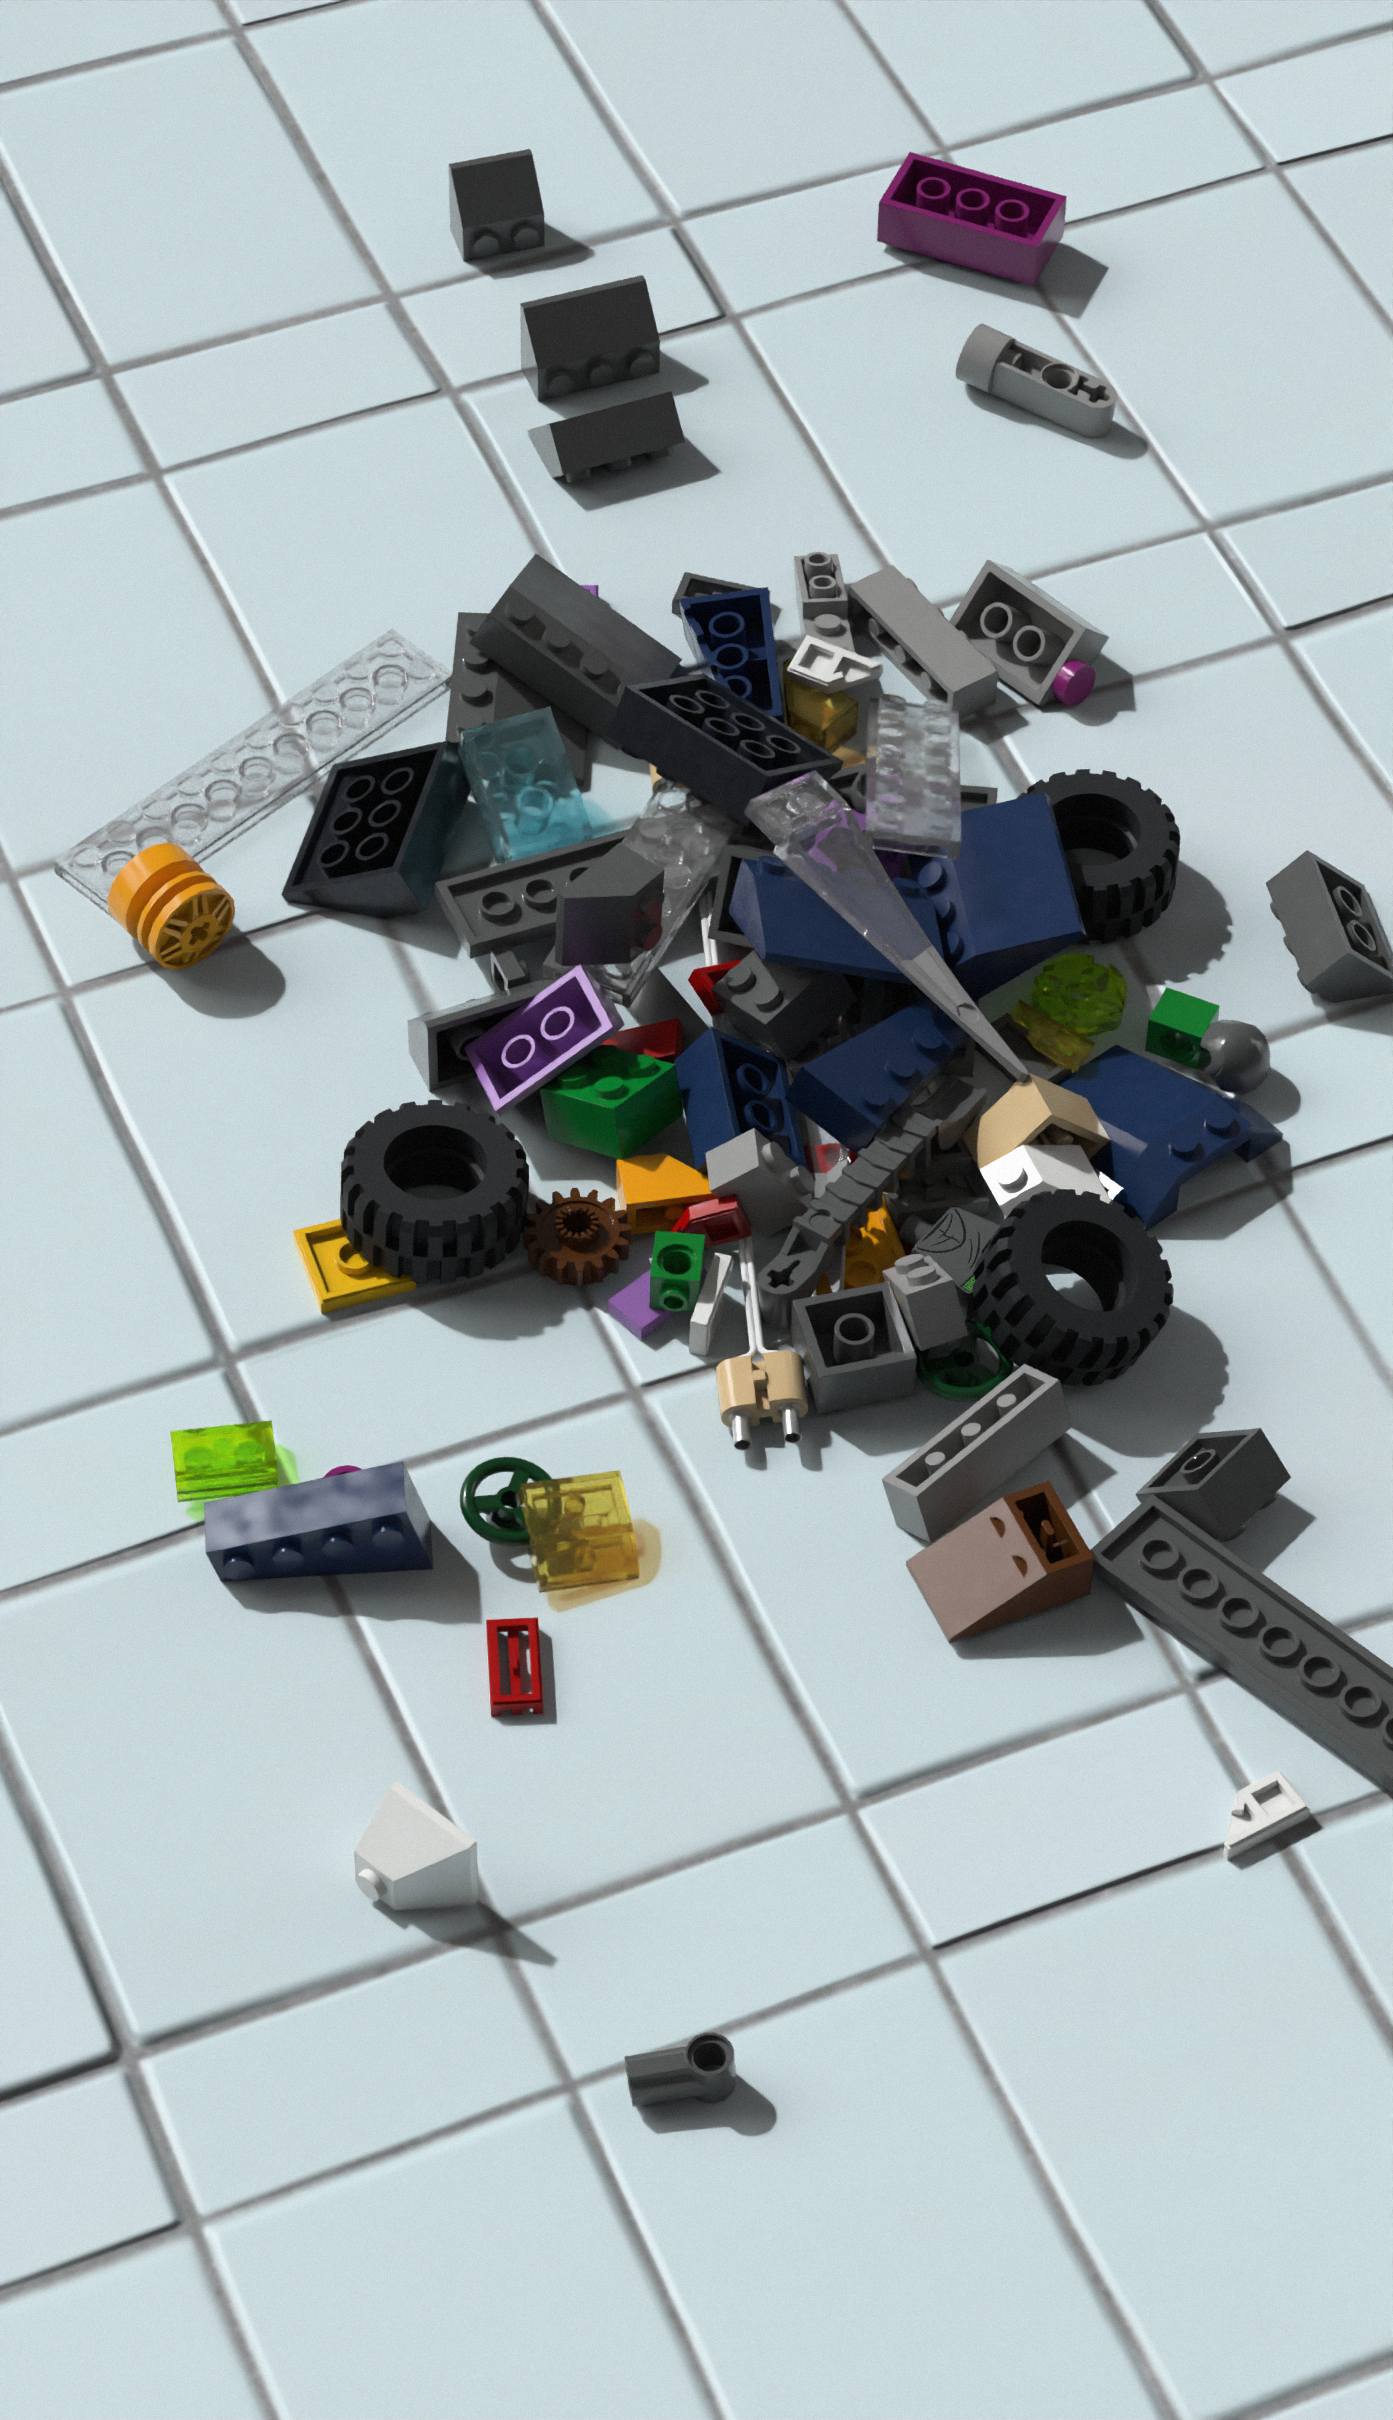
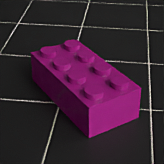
M909 152L879 201L877 241L1015 282L1035 286L1064 235L1067 196Z

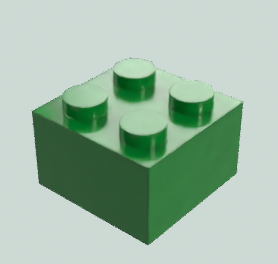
M602 1044L597 1046L589 1054L540 1087L549 1139L621 1160L684 1115L676 1064L654 1059L650 1055H639L617 1049L614 1045Z

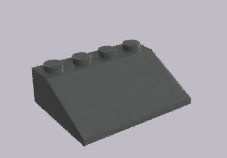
M538 554L532 557L511 583L470 641V644L617 750L621 745L606 735L625 686L669 679L682 660Z
M458 612L445 741L449 740L474 777V782L584 786L588 728L470 644V641L489 613Z

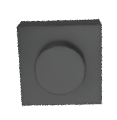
M508 943L491 948V981L497 992L508 990L517 985L531 983L530 973L523 959H516Z

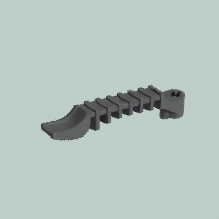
M952 1073L926 1101L918 1105L907 1104L900 1115L895 1114L890 1118V1125L883 1132L878 1131L874 1135V1142L867 1149L862 1148L858 1152V1158L851 1166L846 1165L842 1168V1175L834 1183L829 1182L825 1186V1193L818 1200L813 1199L809 1203V1210L802 1217L796 1216L792 1220L793 1227L780 1253L758 1275L759 1307L761 1320L764 1324L775 1329L791 1328L792 1300L812 1296L827 1268L834 1262L833 1244L847 1245L850 1242V1226L862 1228L866 1224V1208L880 1209L883 1206L882 1192L895 1193L899 1189V1178L910 1180L915 1176V1168L927 1169L931 1165V1139L933 1144L942 1150L951 1148L967 1131L988 1100V1090L982 1087L979 1090L959 1080V1076Z

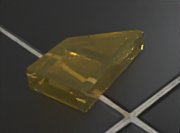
M1020 999L1011 1013L1015 1023H1019L1030 1030L1027 1038L1035 1050L1074 1072L1079 1070L1096 1044L1094 1041Z

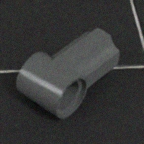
M717 2033L697 2035L685 2047L625 2056V2067L633 2107L688 2097H695L704 2103H718L727 2099L736 2087L733 2046L725 2036ZM706 2065L720 2066L719 2069L714 2071H704L701 2069Z

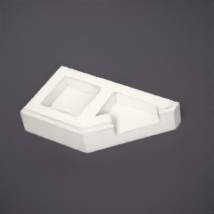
M806 635L786 671L788 679L826 694H831L880 678L883 673V666L880 662Z
M717 1252L714 1254L690 1320V1353L706 1356L710 1352L722 1319L725 1305L723 1292L733 1268L734 1260H732L730 1255Z
M1280 1770L1236 1792L1223 1850V1856L1226 1860L1308 1819L1310 1807Z

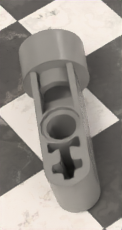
M979 324L972 331L964 344L957 362V379L984 392L1003 398L1084 437L1101 438L1111 431L1117 399V392L1111 384L1029 347L985 324Z

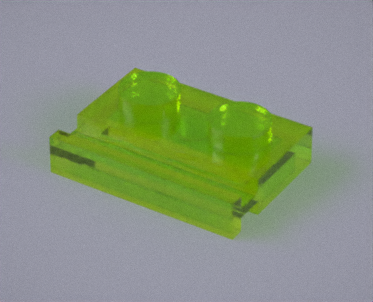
M272 1420L170 1431L178 1502L238 1496L280 1487Z

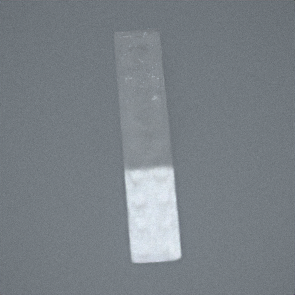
M390 629L54 860L55 874L112 917L108 909V896L112 883L121 869L138 853L153 845L168 842L181 846L200 865L329 775L334 764L349 761L451 689L452 672L394 629Z

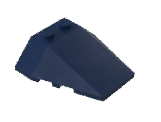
M1117 1044L1055 1084L1087 1098L1110 1138V1141L1089 1162L1124 1189L1128 1199L1122 1204L1125 1207L1123 1212L1132 1219L1137 1216L1146 1225L1145 1232L1177 1211L1180 1186L1231 1151H1234L1246 1163H1249L1283 1138V1133L1250 1105Z

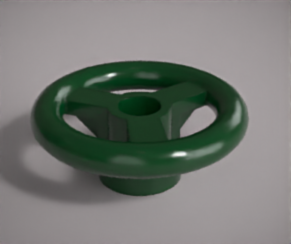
M965 1320L969 1335L962 1337L960 1347L954 1349L949 1356L929 1360L932 1348L921 1351L916 1346L915 1349L917 1357L916 1374L922 1384L937 1396L950 1401L965 1403L979 1401L1009 1377L1014 1368V1363L1010 1360L1012 1355L1004 1347L999 1350L991 1340L990 1336L993 1332L990 1327H983L982 1323ZM979 1338L990 1344L998 1355L999 1367L996 1374L979 1362V1356L975 1351Z
M498 1457L479 1464L467 1475L460 1490V1508L467 1524L480 1537L500 1546L522 1547L540 1541L553 1530L561 1513V1497L554 1480L541 1467L521 1458ZM501 1472H514L509 1486L500 1489L497 1494L475 1496L479 1484L487 1477ZM529 1478L540 1487L546 1499V1510L541 1520L526 1505V1497L523 1492ZM480 1513L486 1514V1521L481 1517Z

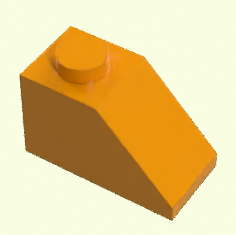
M665 1153L647 1156L637 1155L632 1158L616 1160V1191L620 1209L627 1212V1224L631 1225V1235L671 1230L689 1206L718 1198L710 1192L708 1176Z

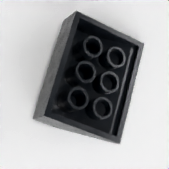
M704 673L625 686L606 735L622 745L621 750L625 754L633 758L644 759L656 767L658 775L670 781L680 782L692 790L691 795L703 803L716 805L727 813L726 816L731 822L743 827H752L756 824L774 821L840 771L844 763L838 757Z
M449 740L333 764L281 895L285 901L382 918L426 911L475 780Z

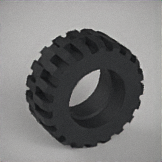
M1077 769L1075 774L1066 775L1065 771L1056 773L1049 777L1048 782L1045 783L1041 779L1027 788V794L1023 792L1016 798L1044 792L1050 797L1064 851L1075 848H1092L1108 852L1120 859L1117 862L1105 865H1084L1066 859L1086 936L1076 941L1075 944L1089 945V940H1100L1101 944L1113 943L1117 940L1118 936L1123 935L1127 939L1140 933L1142 925L1148 928L1160 918L1161 913L1171 903L1173 891L1175 890L1180 851L1179 827L1175 824L1173 813L1166 804L1161 805L1162 799L1150 788L1145 791L1141 789L1139 781L1127 777L1126 780L1117 778L1115 772L1103 770L1102 774L1090 773V769Z
M428 1100V1104L416 1105L415 1101L401 1104L397 1111L393 1112L389 1108L374 1117V1123L368 1120L355 1132V1137L348 1142L344 1150V1160L341 1162L340 1219L342 1228L347 1232L348 1241L358 1252L362 1251V1257L376 1268L381 1264L385 1267L384 1271L387 1274L400 1278L402 1274L412 1276V1281L427 1284V1279H440V1284L454 1283L456 1277L465 1276L468 1280L481 1275L483 1268L486 1266L491 1270L505 1260V1254L508 1255L514 1251L520 1242V1236L526 1226L529 1165L526 1162L527 1155L523 1146L515 1140V1135L503 1123L496 1125V1119L492 1115L482 1110L479 1113L471 1111L469 1105L455 1102L454 1106L442 1105V1100ZM435 1183L458 1188L466 1192V1194L450 1199L433 1200L416 1197L403 1190L414 1185Z
M1057 1189L1053 1195L1051 1191H1043L1032 1195L1029 1201L1020 1202L1010 1212L983 1248L982 1255L976 1261L973 1272L976 1281L972 1286L975 1303L981 1304L977 1312L983 1327H990L993 1332L990 1336L991 1340L999 1350L1004 1347L1012 1355L1010 1360L1018 1367H1021L1023 1364L1057 1378L1060 1380L1061 1385L1077 1386L1082 1380L1084 1386L1102 1384L1105 1380L1116 1379L1124 1374L1130 1366L1134 1365L1165 1326L1170 1316L1169 1306L1173 1303L1174 1289L1172 1283H1168L1172 1278L1168 1260L1161 1259L1162 1247L1155 1236L1150 1238L1144 1231L1146 1225L1137 1216L1132 1219L1123 1212L1125 1207L1119 1203L1110 1201L1108 1204L1100 1200L1101 1195L1089 1191H1083L1081 1195H1076L1075 1189ZM1042 1264L1062 1266L1081 1276L1096 1292L1104 1312L1087 1310L1065 1299L1048 1280Z

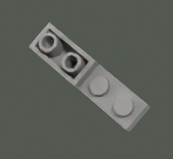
M813 552L806 556H793L802 642L806 635L855 653L847 616L848 600L838 554Z

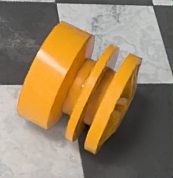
M168 842L153 845L133 857L121 869L112 883L108 896V909L112 917L134 939H138L143 948L162 967L173 970L190 967L206 958L220 945L230 930L235 915L234 899L210 874L205 873L200 865L181 846Z

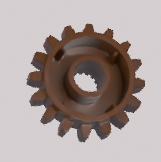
M572 1188L570 1197L563 1198L559 1192L555 1191L552 1192V1203L550 1205L538 1200L536 1202V1214L526 1215V1229H523L524 1249L527 1250L528 1263L530 1265H539L540 1276H548L557 1281L559 1285L567 1284L583 1287V1285L603 1282V1279L610 1273L617 1274L619 1272V1260L628 1261L629 1245H631V1225L627 1224L626 1210L615 1211L614 1198H608L603 1202L598 1201L597 1190H592L587 1197H580L578 1188Z

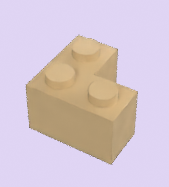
M1029 1072L1024 1083L1016 1081L1009 1091L988 1111L982 1113L976 1122L962 1135L963 1141L980 1170L1022 1145H1080L1088 1160H1090L1110 1141L1087 1098Z

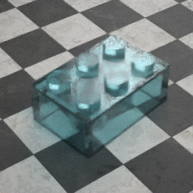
M550 707L461 731L458 752L497 865L592 839L594 833Z

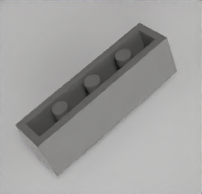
M890 565L849 585L848 619L951 724L996 702L999 674L993 661L984 657L971 644L967 635L963 631H958L944 617L942 610L937 605L931 604L920 593L913 580L906 578L894 565Z
M1023 1364L886 1475L882 1482L896 1525L931 1543L1073 1427L1060 1380Z

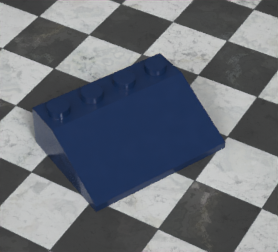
M1045 792L944 815L918 830V843L908 855L913 881L921 885L922 890L934 903L944 961L973 1002L1086 936L1051 799Z
M759 856L758 861L742 858L728 912L764 962L915 985L897 968L899 962L905 959L913 960L931 946H934L944 961L934 903L922 890L919 883L906 878H894L893 883L878 881L875 876L857 870L849 871L848 875L832 873L831 869L814 863H805L803 868L787 866L785 861L771 856Z

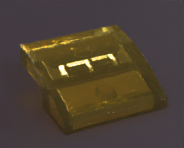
M620 1470L522 1483L520 1485L518 1497L530 1537L527 1550L539 1593L639 1578L640 1570L636 1541Z

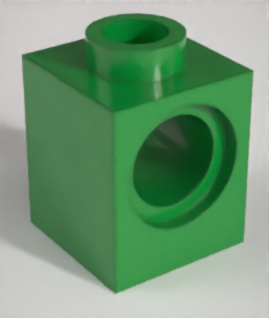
M1166 987L1148 1019L1145 1051L1198 1070L1206 1054L1210 1053L1207 1049L1201 1047V1039L1209 1025L1218 1021L1220 1006Z
M665 1231L655 1232L650 1272L649 1308L664 1309L671 1312H694L702 1290L705 1235Z

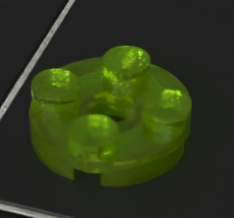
M1080 953L1055 957L1043 966V972L1037 978L1035 976L1033 981L1031 1002L1036 1016L1042 1023L1048 1026V1032L1053 1037L1066 1040L1073 1036H1095L1106 1031L1116 1030L1121 1025L1122 1015L1126 1008L1127 984L1123 975L1115 966L1108 963L1107 969L1103 965L1094 963L1095 956ZM1073 991H1080L1082 996L1090 997L1075 999L1071 996Z

